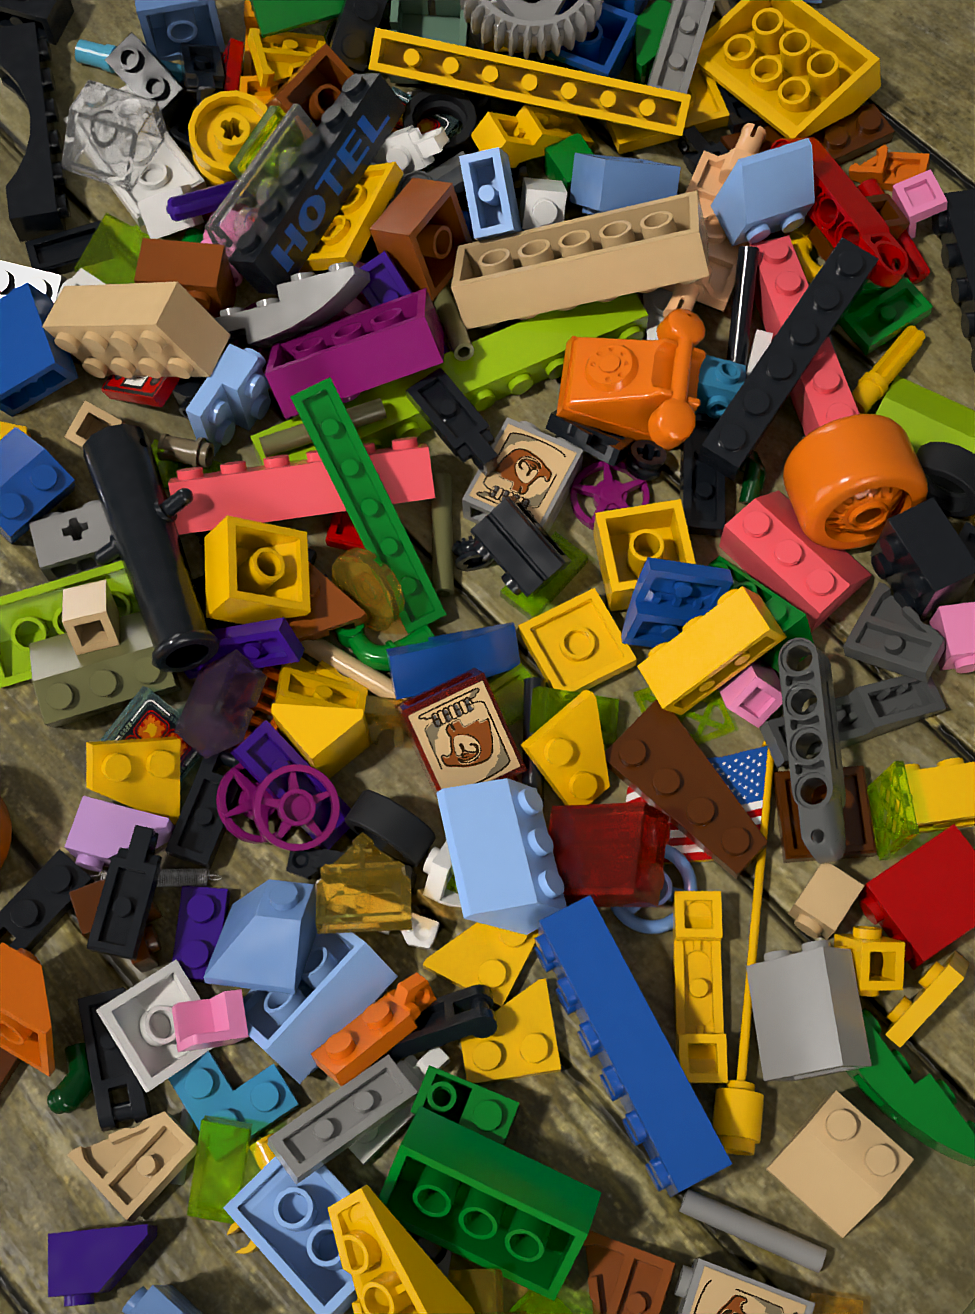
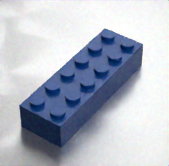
M591 895L539 920L538 937L534 938L537 945L534 947L536 955L546 973L554 970L558 981H556L558 988L555 989L557 996L568 1015L573 1012L576 1013L581 1023L579 1025L580 1031L577 1032L578 1037L590 1058L595 1055L598 1056L603 1066V1074L599 1075L600 1080L612 1102L620 1099L627 1113L625 1118L622 1119L623 1125L635 1147L641 1143L643 1144L650 1158L649 1163L645 1164V1168L657 1191L660 1192L666 1189L671 1198L732 1165L729 1156Z

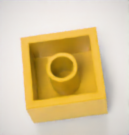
M681 499L595 513L593 536L609 612L628 609L637 580L648 557L696 564Z

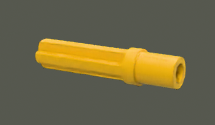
M915 325L906 327L875 366L859 379L857 386L851 392L859 414H867L876 401L882 399L886 394L890 383L922 346L926 338L923 330H918Z

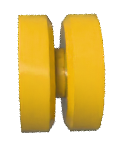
M237 90L220 91L205 98L193 110L188 124L190 147L193 153L195 169L209 187L277 168L279 160L275 121L267 106L255 96Z

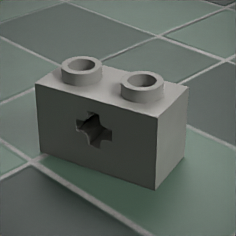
M100 500L90 501L84 504L82 508L68 512L48 513L40 520L29 523L39 567L49 582L104 566L97 564L94 556L101 547L110 541L112 533ZM117 557L109 564L121 561V557Z

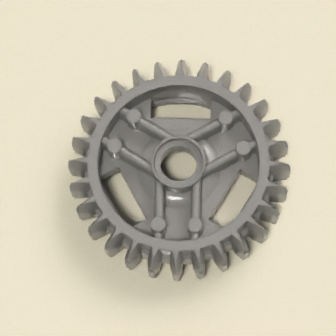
M460 0V5L465 22L471 23L472 34L481 33L483 44L493 40L495 52L506 47L509 48V56L512 57L515 51H520L524 53L526 60L529 58L530 53L538 52L543 60L545 51L551 50L558 57L561 46L572 51L575 40L584 42L587 32H593L596 21L600 18L604 0H578L570 9L560 15L558 13L566 0H540L536 3H528L524 0H496L507 14L497 9L490 2L491 0Z

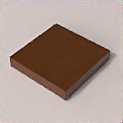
M864 766L843 767L846 804L843 808L846 850L841 859L874 857L877 851ZM776 771L773 773V787L783 863L816 861L801 838L798 804L794 801L792 795L790 771ZM826 785L819 786L814 790L811 799L813 805L819 804L825 799L827 795Z

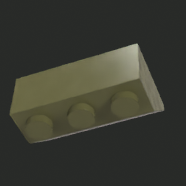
M140 611L119 617L120 645L76 655L67 633L29 644L32 683L45 725L57 728L182 690L177 673L162 672L152 665L154 647Z

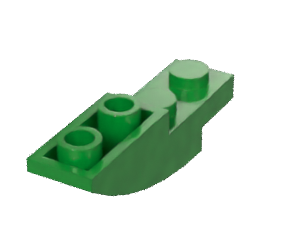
M865 1008L862 1009L872 1066L846 1071L847 1074L868 1099L902 1130L924 1145L951 1159L972 1167L975 1166V1123L971 1120L966 1122L954 1106L957 1103V1099L952 1090L943 1080H935L931 1073L913 1082L909 1077L912 1071L906 1059L896 1049L890 1051L879 1036L882 1029L878 1021L870 1011Z

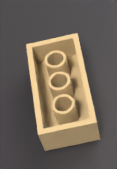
M179 282L64 286L42 326L55 338L54 342L59 348L72 353L83 363L82 367L86 372L98 378L110 375H119L124 378L149 376L156 379L161 377H180L183 379L210 377L230 337V334Z

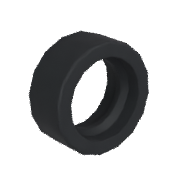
M433 87L415 94L405 107L407 109L402 116L403 128L411 125L417 128L422 119L436 114L453 116L463 124V130L458 135L450 138V142L443 146L441 152L433 155L435 160L429 165L439 166L461 151H464L466 155L472 152L475 142L471 134L477 127V114L475 106L466 95L452 88Z
M929 442L922 445L916 455L928 483L926 500L934 498L947 516L968 517L974 515L975 454L959 445L947 442Z
M365 790L361 793L345 817L346 824L370 845L394 860L412 867H418L436 839L435 833L416 815L393 800L371 790Z

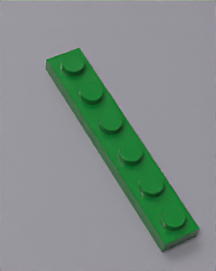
M329 377L290 396L407 633L409 634L447 615L331 378Z

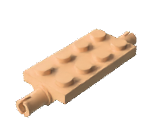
M745 124L735 148L726 154L717 156L703 151L685 193L698 191L708 236L710 276L701 278L691 284L676 283L660 287L673 292L667 307L664 309V319L675 309L680 308L692 311L696 301L724 312L735 285L738 249L740 246H749L750 244L747 241L732 246L710 205L738 159L759 153L767 137L763 127L758 126L754 137H751L750 135L755 124Z

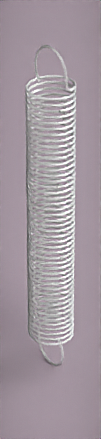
M195 868V870L172 869L171 885L170 870L165 869L164 873L163 870L160 872L161 883H159L158 879L157 887L164 886V874L166 887H179V885L180 887L188 885L194 887L195 885L202 886L203 874L204 885L207 886V876L210 879V876L219 875H209V870L203 868ZM102 870L103 880L106 879L107 870Z

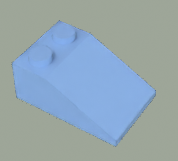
M275 1156L223 1209L316 1314H344L352 1306L351 1303L357 1300L352 1275L342 1268L328 1212V1207L350 1195L351 1192L325 1165L296 1185Z

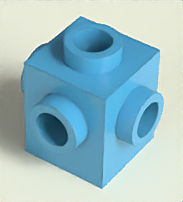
M706 355L701 364L697 399L701 400V405L695 413L707 414L713 419H720L746 380V365Z

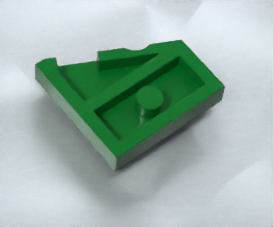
M908 278L900 279L892 287H881L870 282L866 283L838 324L863 353L868 355L901 334L906 327L915 325L930 316L933 306Z

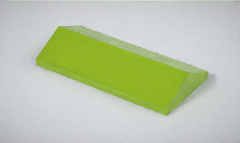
M898 375L895 377L876 415L888 417L902 426L911 441L915 453L918 452L922 445L929 442H947L959 445L975 454V410Z
M122 560L0 597V688L32 679L30 643L67 633L62 623L63 589L106 579L118 608L119 617L140 611Z

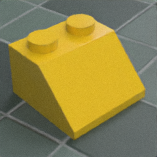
M227 515L204 537L206 618L247 624L282 617L286 619L305 616L311 612L307 532Z

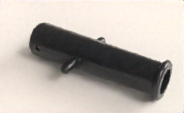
M130 424L105 427L92 434L83 445V457L112 533L110 541L95 553L94 559L99 565H108L117 557H121L154 647L152 665L162 672L178 673L194 669L208 662L218 652L220 640L208 629L175 524L177 513L193 501V493L188 488H181L167 498L148 435L141 427Z

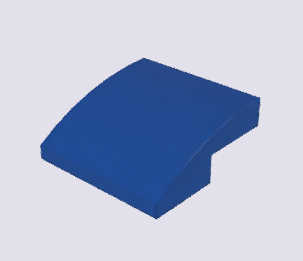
M648 557L630 600L621 635L622 643L654 648L663 642L671 641L682 632L683 626L689 620L705 615L717 606L718 599L728 592L733 584L730 569Z

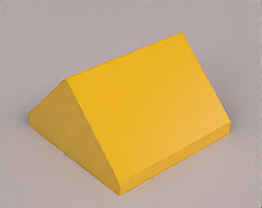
M272 703L271 713L280 735L311 767L322 772L328 779L370 746L371 736L364 709Z

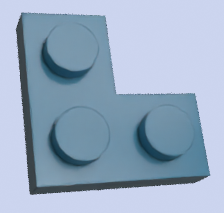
M207 1051L168 1078L218 1161L223 1160L301 1106L275 1064H272L234 1090L212 1053Z

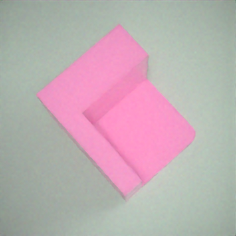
M931 169L893 185L892 199L910 222L906 230L911 239L916 237V222L947 210L948 201Z
M760 659L754 661L718 688L726 707L757 728L783 704L781 684L775 670Z
M242 989L224 991L210 999L179 1002L172 1006L178 1052L232 1045L249 1037Z

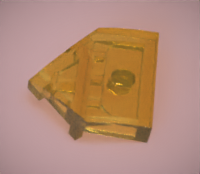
M362 832L352 841L353 847L333 864H325L320 868L321 880L317 883L316 894L317 934L412 930L411 879L406 876L405 865L400 861H393L376 848L373 840Z

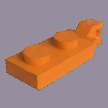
M416 972L398 983L396 989L387 992V995H384L377 1002L368 1006L362 1014L338 1033L329 1037L323 1045L312 1052L311 1056L316 1065L341 1087L361 1074L417 1028L415 1020L423 1010L437 1000L428 980Z

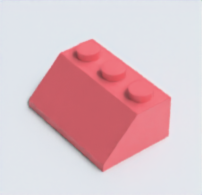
M779 490L753 499L726 523L719 547L753 579L805 613L811 633L872 576L845 550L829 549L812 542L802 531L790 500Z

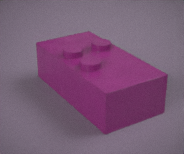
M427 288L273 343L265 376L286 419L298 415L290 396L329 377L342 402L347 403L357 398L362 391L443 363L444 331Z

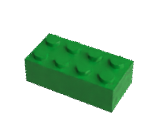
M419 1106L399 1146L378 1198L406 1230L555 1301L588 1236L602 1192Z

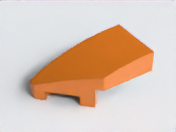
M884 144L876 149V155L861 165L857 163L849 167V178L859 183L875 178L882 190L892 192L893 185L929 170L930 154L888 153V147Z

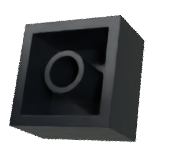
M934 498L887 519L870 555L875 573L879 578L886 579L894 592L895 601L902 608L910 606L919 615L921 622L932 618L939 606L960 604L975 580V559Z

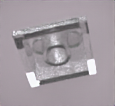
M88 80L69 108L61 162L63 170L132 192L168 135L158 102Z

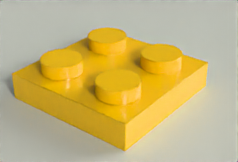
M595 588L518 625V633L559 704L580 694L585 689L588 690L636 666L637 658L630 646L622 643V633Z

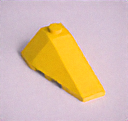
M368 1185L363 1186L328 1207L342 1268L352 1275L357 1300L351 1303L354 1314H475L471 1305Z

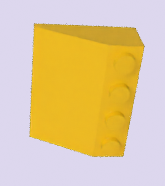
M741 0L705 33L696 62L698 68L786 138L808 137L852 114L881 87L880 58L803 0Z

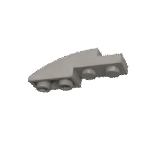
M351 262L330 265L328 267L329 272L315 275L314 272L297 273L291 276V282L277 285L279 298L257 301V308L245 311L241 307L224 309L220 311V317L214 319L230 334L227 342L247 337L248 344L268 349L272 347L273 343L315 329L329 321L350 304L371 281L370 274L353 266Z

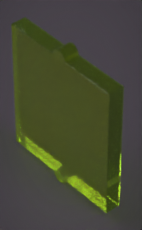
M106 213L74 271L78 272L82 268L105 284L135 283L134 277L142 239L150 237L140 231L138 225L132 227Z

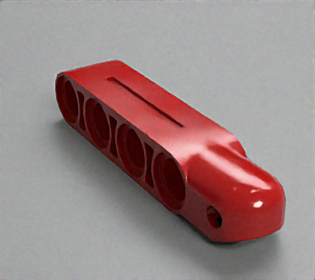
M814 137L780 138L772 144L771 149L809 138L813 153L815 203L807 215L834 248L843 237L879 259L869 279L871 282L881 287L896 285L908 269L907 253L891 235L885 220L838 163ZM896 259H899L901 262L899 270L895 267Z

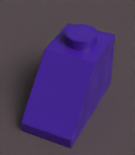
M142 1224L49 1233L48 1297H64V1307L95 1304L94 1294L110 1292L158 1236L157 1226Z

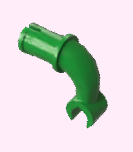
M364 623L355 626V629H344L342 627L335 629L337 640L342 646L351 648L355 656L365 665L385 672H390L386 649L428 642V637H434L430 628L424 625L394 643L388 640L384 645H379L366 637Z

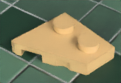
M164 1111L143 1120L137 1127L123 1128L108 1135V1139L89 1147H77L71 1150L67 1156L127 1221L134 1222L202 1146L171 1114Z

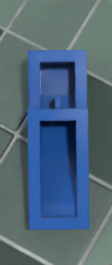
M513 622L428 637V642L386 649L396 700L457 687L521 666L515 624Z

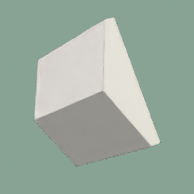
M177 959L96 1010L146 1093L212 1049L206 1048L178 1052L172 1006L179 1002L201 1000Z

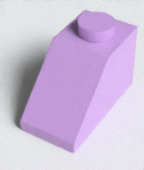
M83 796L64 847L76 858V865L101 872L103 866L109 867L112 856H117L120 847L129 849L135 825L153 828L159 834L156 848L169 842L175 825L169 818Z

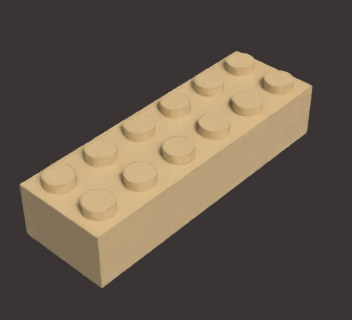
M698 191L459 245L451 289L466 330L476 327L490 328L499 322L517 318L527 320L540 313L553 310L568 311L578 305L594 301L609 302L618 296L635 292L650 293L659 287L676 283L691 284L701 278L710 276L708 236Z

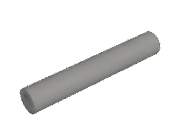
M691 1189L686 1190L679 1212L816 1273L820 1272L827 1249Z

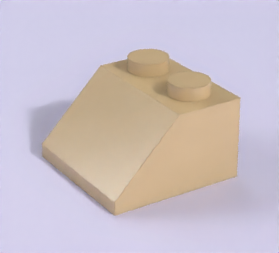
M836 1090L824 1098L766 1170L840 1238H844L884 1198L914 1159Z

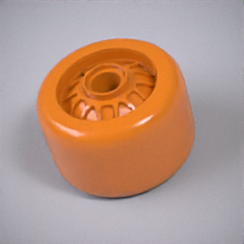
M850 415L818 427L793 448L784 465V485L802 531L812 542L829 549H855L876 543L887 519L926 501L928 483L926 475L907 433L897 422L881 415Z

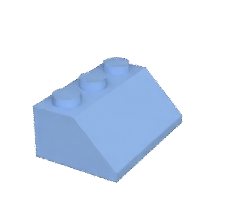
M505 778L443 788L436 793L464 919L528 935L538 929L539 920L567 907L563 894L564 884L558 874L553 854V841L548 834L542 811L543 802L536 788Z
M325 912L320 916L321 923L296 995L251 989L243 998L249 1037L299 1084L318 1068L311 1053L323 1045L329 1037L338 1033L362 1014L368 1006L382 998L387 988L398 977L365 941Z

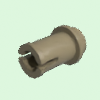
M162 434L157 449H164V452H157V457L160 461H171L192 465L193 467L209 468L214 458L213 443H208L204 437L192 440Z

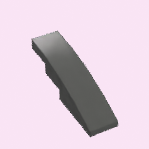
M900 676L856 687L849 695L835 698L840 748L842 749L900 729L947 709L932 677L930 676L928 682L925 683L907 676ZM817 703L811 704L802 712V715L811 713ZM784 717L768 720L760 727V731L777 768L789 765ZM822 741L814 742L809 746L807 759L817 757L820 754Z

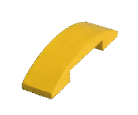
M674 891L673 985L676 1055L689 1083L692 1084L728 1083L726 1034H724L721 891Z

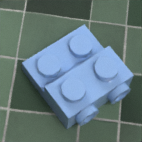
M229 344L218 360L211 376L206 378L186 408L196 440L199 437H204L208 443H213L214 456L222 445H227L232 439L235 432V424L250 431L256 420H261L270 407L271 398L268 392L270 385L262 370L266 360L260 353L251 348L243 350Z

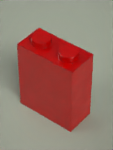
M955 824L867 882L858 895L861 899L859 901L860 908L867 919L874 925L879 923L889 938L905 942L904 964L908 962L913 970L975 928V850Z

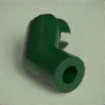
M756 451L752 453L741 469L744 472V479L739 503L748 505L753 499L762 496L766 479L765 467Z
M85 1043L74 1044L64 1049L69 1073L55 1089L50 1091L47 1097L48 1107L55 1114L74 1112L93 1090Z

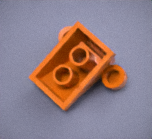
M679 308L670 312L658 325L656 332L659 340L572 336L566 343L556 416L619 436L629 437L636 441L650 440L668 451L678 447L693 433L696 426L695 412L701 405V400L697 399L700 368L706 353L695 346L705 337L706 330L703 321L694 312Z

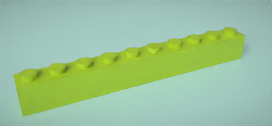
M636 293L618 296L609 302L594 301L581 304L568 311L553 310L540 313L531 319L520 321L471 342L474 347V354L469 360L459 361L455 358L453 351L444 354L443 363L362 391L357 398L343 404L348 409L380 398L387 418L356 428V431L362 443H375V449L388 448L392 446V440L418 437L421 433L432 429L407 398L406 390L438 368L443 369L477 411H482L491 407L495 401L511 394L520 395L528 391L534 384L543 380L562 377L566 343L572 336L641 340L645 337L648 313ZM300 416L250 436L260 465H264L263 458L266 457L259 438L302 424ZM313 443L277 455H289L290 461L307 459L306 452L314 451L316 448Z

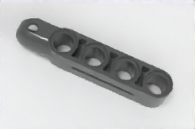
M794 638L782 646L778 656L792 795L794 801L798 804L801 838L811 855L819 864L837 862L843 857L846 850V832L843 808L846 804V791L831 664L829 658L810 640ZM807 655H812L810 666L803 671H797L799 661ZM817 698L815 709L807 715H802L804 703L808 699ZM822 741L820 754L813 759H807L809 746L814 742ZM826 785L827 795L821 803L813 805L811 799L814 790L819 786Z

